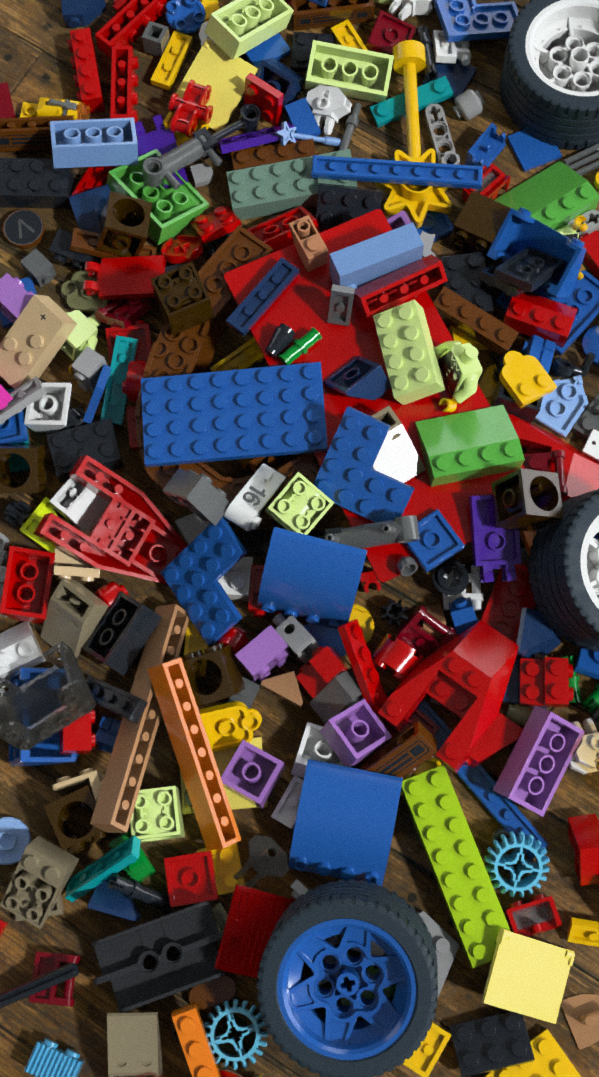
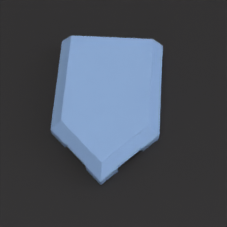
M581 375L563 380H553L557 388L543 397L540 412L533 421L557 436L566 438L588 405Z

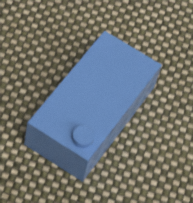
M134 118L50 121L54 169L138 165V143Z
M412 222L330 253L329 275L333 284L357 289L422 259L424 244Z

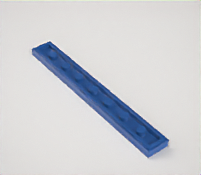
M313 155L311 178L481 189L483 166Z
M423 700L417 708L440 727V730L434 736L437 739L438 752L452 731L430 705ZM480 764L474 768L462 765L456 774L503 829L509 833L513 831L516 837H518L520 831L524 833L525 838L531 834L534 837L533 841L539 840L541 842L540 847L546 848L549 845L511 800L493 791L496 782ZM523 848V853L530 861L535 858V855L530 850Z

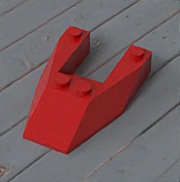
M508 414L519 437L521 448L526 450V454L547 453L554 450L565 451L563 463L565 486L568 487V495L561 497L562 502L599 489V462L554 434L515 415ZM548 462V472L555 473L554 462Z
M88 455L79 457L68 476L109 503L89 536L53 513L44 515L33 534L96 569L166 584L160 572L187 545L142 490Z
M478 621L421 661L378 711L380 719L399 732L427 694L461 719L436 753V759L454 773H457L499 715L519 646L484 621Z

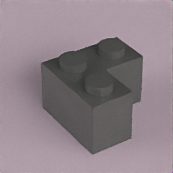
M178 469L163 489L176 504L189 508L203 522L214 526L217 525L231 504L225 498L227 494L221 489L214 487L211 484L212 480L203 473L198 475L190 469L188 471Z
M350 668L336 676L309 703L325 724L329 719L364 699L353 669Z

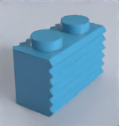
M45 1038L44 1041L39 1040L36 1042L24 1071L36 1077H78L85 1060L79 1058L81 1055L79 1052L70 1048L63 1051L57 1048V1042Z

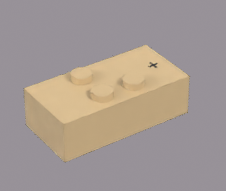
M34 294L0 343V376L15 390L36 376L40 378L77 325L49 296Z

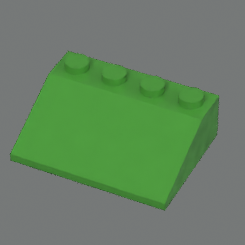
M155 149L138 157V165H122L109 171L106 185H109L112 192L122 193L126 196L143 199L152 203L148 235L157 245H160L177 235L207 209L209 203L178 172H175V174L183 182V185H180L177 190H174L172 187L168 189L162 187L163 185H170L165 178L158 188L146 186L142 181L143 163L147 158L153 157L155 154L158 157L162 155Z
M558 161L494 201L517 210L520 207L532 212L531 217L557 230L566 226L568 222L589 210H595L599 202V194L588 180L561 161Z
M504 405L415 422L431 487L517 470L521 468L525 460L519 437Z

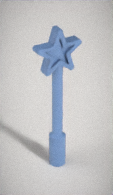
M286 121L281 122L280 131H275V134L281 137V146H285L287 142L296 143L295 138L303 140L313 139V141L322 142L324 145L337 147L340 145L339 138L294 133L296 127L289 128Z

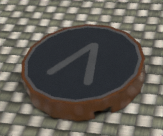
M19 209L7 216L3 224V233L11 246L29 249L41 242L45 233V225L42 217L37 212L31 209Z

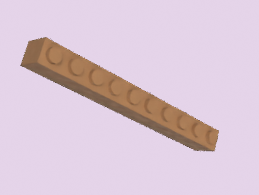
M177 604L156 607L155 613L161 616L162 619L145 643L130 694L145 700L148 704L137 723L122 718L90 823L107 833H127L162 715L147 669L179 657L190 619L186 610Z

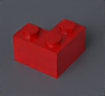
M323 646L319 647L312 653L313 658L299 669L300 674L296 678L313 699L336 676L351 668L335 648L329 646L325 648Z
M62 703L56 710V734L60 735V754H88L92 751V747H95L96 737L95 733L91 731V724L95 723V710H91V703Z
M596 813L568 817V837L574 850V868L580 885L598 884L599 820Z

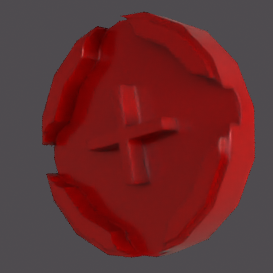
M190 234L179 235L176 240L170 238L161 247V252L165 256L166 262L172 264L190 262L198 258L204 250L202 241L197 236Z

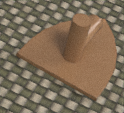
M580 994L562 1000L561 1007L578 1049L581 1050L599 1041V995Z

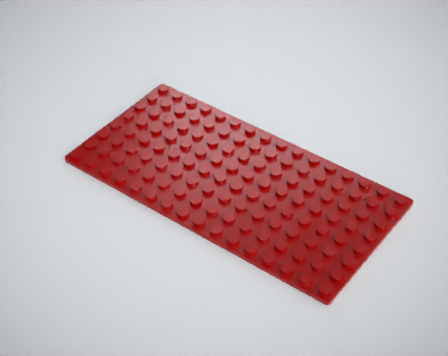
M376 209L319 233L329 250L328 264L307 272L297 253L295 244L224 274V280L239 306L281 257L299 269L297 277L250 329L269 367L284 365L279 359V355L293 345L292 341L276 358L265 352L276 326L279 327L283 323L290 327L296 333L293 337L294 340L300 339L314 327L320 333L322 339L307 350L308 353L299 356L290 365L321 362L322 381H324L358 355L381 365L390 383L373 316L368 318L358 310L355 299H353L349 326L327 323L333 285L329 275V254L391 231L392 228L382 210ZM427 291L396 305L399 306L415 299L423 307L434 347L447 341H454ZM442 373L444 391L406 405H402L394 399L392 388L388 389L382 397L369 400L346 396L325 386L323 383L328 449L348 406L369 416L390 406L403 424L425 469L426 466L415 422L489 408L491 406L481 388L477 385V391L461 404L457 403L454 412H443L447 405L441 406L439 401L442 398L452 399L453 397ZM328 451L313 452L320 468ZM425 470L405 483L415 489L402 516L415 515L417 516V521H420L438 509L463 544L471 543L469 497L492 495L491 483L516 470L433 487L430 485L428 473ZM340 506L351 527L375 523ZM404 543L363 548L367 550L366 557L378 581L381 583L401 575L397 562L402 556H411L418 567L420 566Z

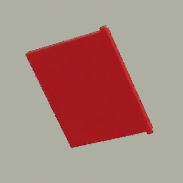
M236 884L214 968L257 978L260 960L274 927L283 912L289 908L293 901H296L295 897L289 899Z

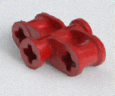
M191 79L183 98L178 97L176 93L172 94L168 110L169 112H176L171 120L170 132L175 133L177 131L191 138L199 119L203 120L205 124H209L213 115V106H206L212 91L210 85L204 86Z

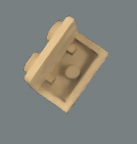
M80 530L88 536L91 533L90 530ZM55 547L53 575H58L57 579L71 580V576H79L81 581H94V578H100V569H96Z
M93 768L80 771V776L74 778L70 776L61 777L56 780V784L52 785L53 791L63 794L91 784L95 801H97L105 775L97 770L93 771Z

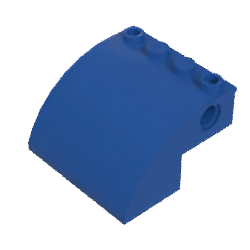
M274 527L263 570L257 606L261 607V610L274 613L279 611L283 612V615L286 617L293 615L297 618L299 616L306 618V621L309 623L319 624V622L328 624V627L338 630L337 627L349 621L367 550Z
M308 759L288 868L317 873L322 876L341 878L349 881V879L359 882L363 880L370 884L371 882L378 884L377 886L381 887L388 862L403 778Z

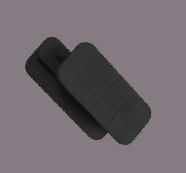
M210 901L201 902L198 905L187 907L184 910L176 911V913H171L154 919V921L146 922L145 924L91 943L92 947L94 946L103 975L93 979L94 986L111 980L119 1006L118 1013H124L227 974L226 971L214 968L218 956L216 941L222 939L224 932H218ZM171 946L177 947L180 951V956L176 961L168 957V950ZM148 955H153L156 958L157 963L153 969H149L145 965V958Z

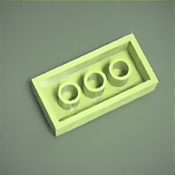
M235 0L210 15L205 33L234 60L286 29L294 10L284 0Z
M313 40L305 89L312 90L318 85L338 87L346 97L377 103L386 101L394 55Z
M414 299L373 315L394 399L402 405H406L444 391L445 387L423 307Z

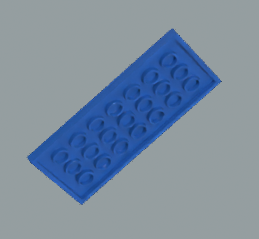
M321 362L141 379L144 460L146 467L328 451Z

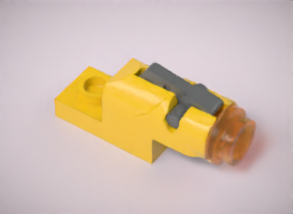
M40 97L38 104L23 102L20 117L74 115V120H88L90 108L79 101Z

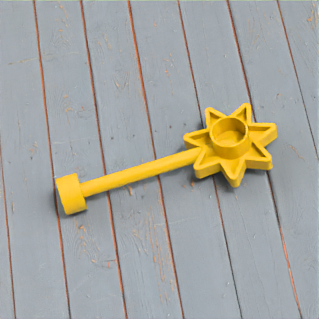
M415 40L402 41L393 47L392 54L394 55V71L404 75L408 155L401 150H396L394 160L436 163L435 150L432 148L428 149L421 156L416 74L423 71L426 67L425 46ZM375 182L377 188L389 194L384 204L383 213L385 216L395 215L402 210L406 211L415 227L420 228L428 210L443 214L451 212L452 203L444 192L450 187Z

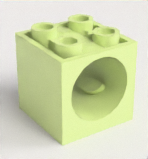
M298 472L265 509V512L286 530L308 535L334 502Z
M176 786L139 790L130 821L131 835L139 838L141 843L185 837L180 789Z

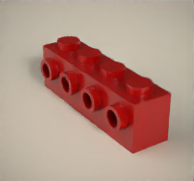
M131 0L95 34L98 49L112 60V46H129L131 43L136 42L145 31L149 21L155 22L166 13L167 0Z
M90 27L70 31L71 40H68L70 53H74V57H71L72 68L77 70V74H74L75 85L80 88V91L76 92L77 99L83 104L85 114L106 111Z
M112 46L110 119L134 118L136 123L138 122V113L135 110V105H138V93L135 92V87H138V74H135V70L139 69L138 57L134 56L132 46Z
M431 254L355 289L354 299L358 310L368 318L422 292L435 288L448 280L442 261Z

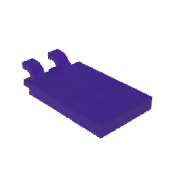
M161 114L153 117L157 128L155 131L146 133L141 121L135 123L138 136V157L155 149L163 155L177 147L174 133L170 132V128H165ZM185 168L178 170V174L186 182H189ZM173 173V176L178 180L180 185H183V182L179 179V177L175 173ZM163 185V186H162V187H164V188H166V189L171 188L170 185Z
M290 121L287 122L289 128L295 127ZM273 126L223 138L217 141L218 149L222 154L279 141L281 137L277 136L275 131H280L281 126Z
M493 495L470 496L473 566H480L479 583L494 582L492 569H502V581H516L515 564H521L519 530L496 528Z

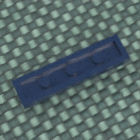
M281 257L228 317L226 325L244 337L297 277L299 269Z

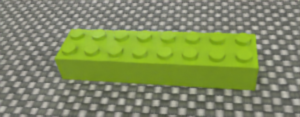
M444 765L403 780L401 792L468 964L471 968H475L492 961L499 930L501 928L510 930L446 768Z

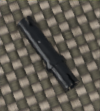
M419 26L416 29L418 41L425 46V79L429 81L430 74L432 81L438 77L432 50L433 41L430 39L428 27L424 26L425 32H423L422 26Z
M117 873L111 875L116 880L109 878L108 887L123 893L126 898H135L166 913L171 911L170 908L166 907V905L170 907L168 896L140 885L138 880H129Z

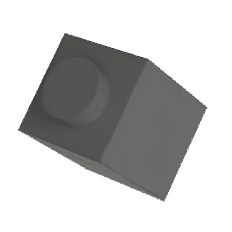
M149 21L142 35L144 51L162 57L170 40L169 28Z
M34 249L20 261L24 271L40 287L50 283L56 275L53 265L37 249Z

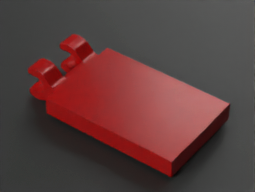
M165 256L102 258L101 264L92 261L85 262V271H88L89 277H97V282L86 280L84 281L83 289L87 290V296L99 295L101 300L153 298L155 295L150 279L165 273Z

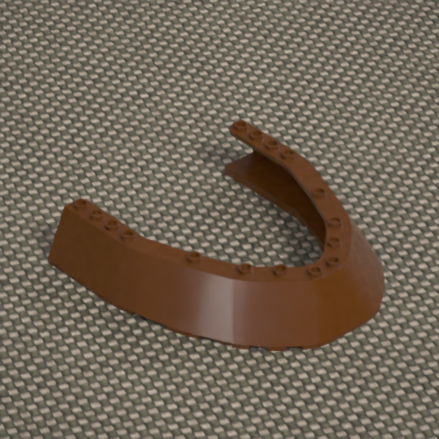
M239 225L198 272L211 300L213 319L174 336L165 321L150 351L143 378L208 372L221 335L229 327L226 325V320L238 307L224 280V274L273 253V248ZM140 387L138 400L136 401V435L142 463L150 478L159 487L164 489L178 469L185 471L190 469L198 475L203 473L212 480L211 484L214 487L221 489L227 494L225 498L231 503L253 475L233 479L232 477H223L204 462L157 467L145 466ZM303 453L277 470V472L286 477V480L263 507L260 518L271 517L265 512V509L298 472L314 484L320 466L313 453Z

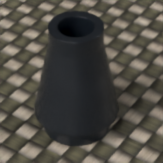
M283 323L279 327L276 326L265 352L276 358L294 340L293 337L296 333Z

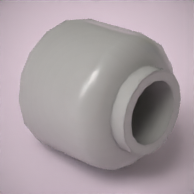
M468 89L455 98L456 106L453 107V110L458 118L463 117L469 121L483 112L485 102L478 90Z

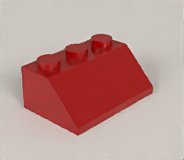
M302 205L247 229L248 232L273 248V253L294 244L289 223L309 215L318 233H320L317 220Z
M524 292L516 297H512L503 323L517 332L528 336L537 335L544 338V340L553 341L557 346L563 348L578 309L530 292Z
M15 546L9 547L0 614L19 621L43 624L47 615L55 553Z

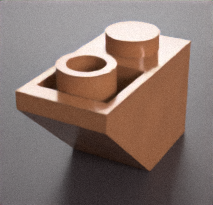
M307 215L289 223L297 253L307 272L328 264L329 250L310 216Z

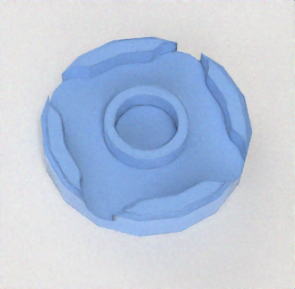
M13 817L0 818V864L13 865L20 861L26 846L31 842V833L21 820Z

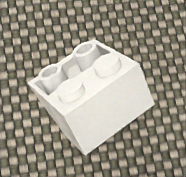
M71 477L50 500L53 508L80 530L92 531L109 503Z

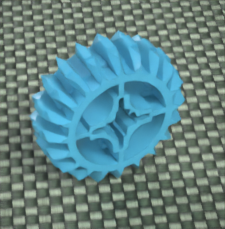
M511 831L509 833L510 838L507 839L504 834H501L502 841L499 843L494 839L493 844L495 848L488 847L487 851L490 855L484 857L485 862L489 863L485 865L487 872H490L488 875L490 880L493 881V887H500L502 894L509 890L511 897H514L516 891L519 892L520 897L524 896V890H528L530 894H533L532 887L535 886L540 889L539 880L546 881L547 878L543 873H547L550 870L545 865L550 862L548 856H544L547 853L545 847H540L541 842L539 840L533 841L534 837L531 834L525 838L522 831L518 833V837ZM514 848L511 854L503 855L507 850ZM523 848L530 850L535 855V862L524 858ZM520 860L521 864H517V867L514 869L512 864H516ZM498 866H503L504 869L510 870V880L498 872ZM530 873L526 878L520 880L523 874Z
M238 999L233 1000V1007H230L229 1002L226 1000L223 1002L225 1010H222L217 1005L215 1010L218 1015L216 1016L211 1012L208 1014V1017L213 1022H204V1026L210 1028V1032L206 1031V1034L210 1037L209 1042L213 1047V1054L215 1052L218 1054V1057L215 1059L217 1064L223 1058L225 1059L224 1068L228 1067L230 1061L233 1062L234 1070L238 1068V1061H241L243 1068H247L246 1059L249 1058L254 1064L256 1058L253 1053L255 1052L259 1056L263 1054V1051L258 1046H267V1042L261 1040V1037L269 1035L268 1031H261V1028L267 1025L264 1022L259 1023L258 1021L263 1016L262 1013L259 1012L256 1016L253 1014L256 1009L255 1005H252L250 1010H247L248 1001L246 1000L243 1001L242 1007H238ZM233 1013L247 1016L253 1024L239 1025ZM226 1015L227 1032L216 1037L217 1024ZM232 1027H235L237 1031L247 1030L239 1036V1041H236L234 1037L224 1038L232 1032ZM256 1031L255 1043L245 1053L243 1038ZM231 1043L238 1055L226 1053L218 1044Z

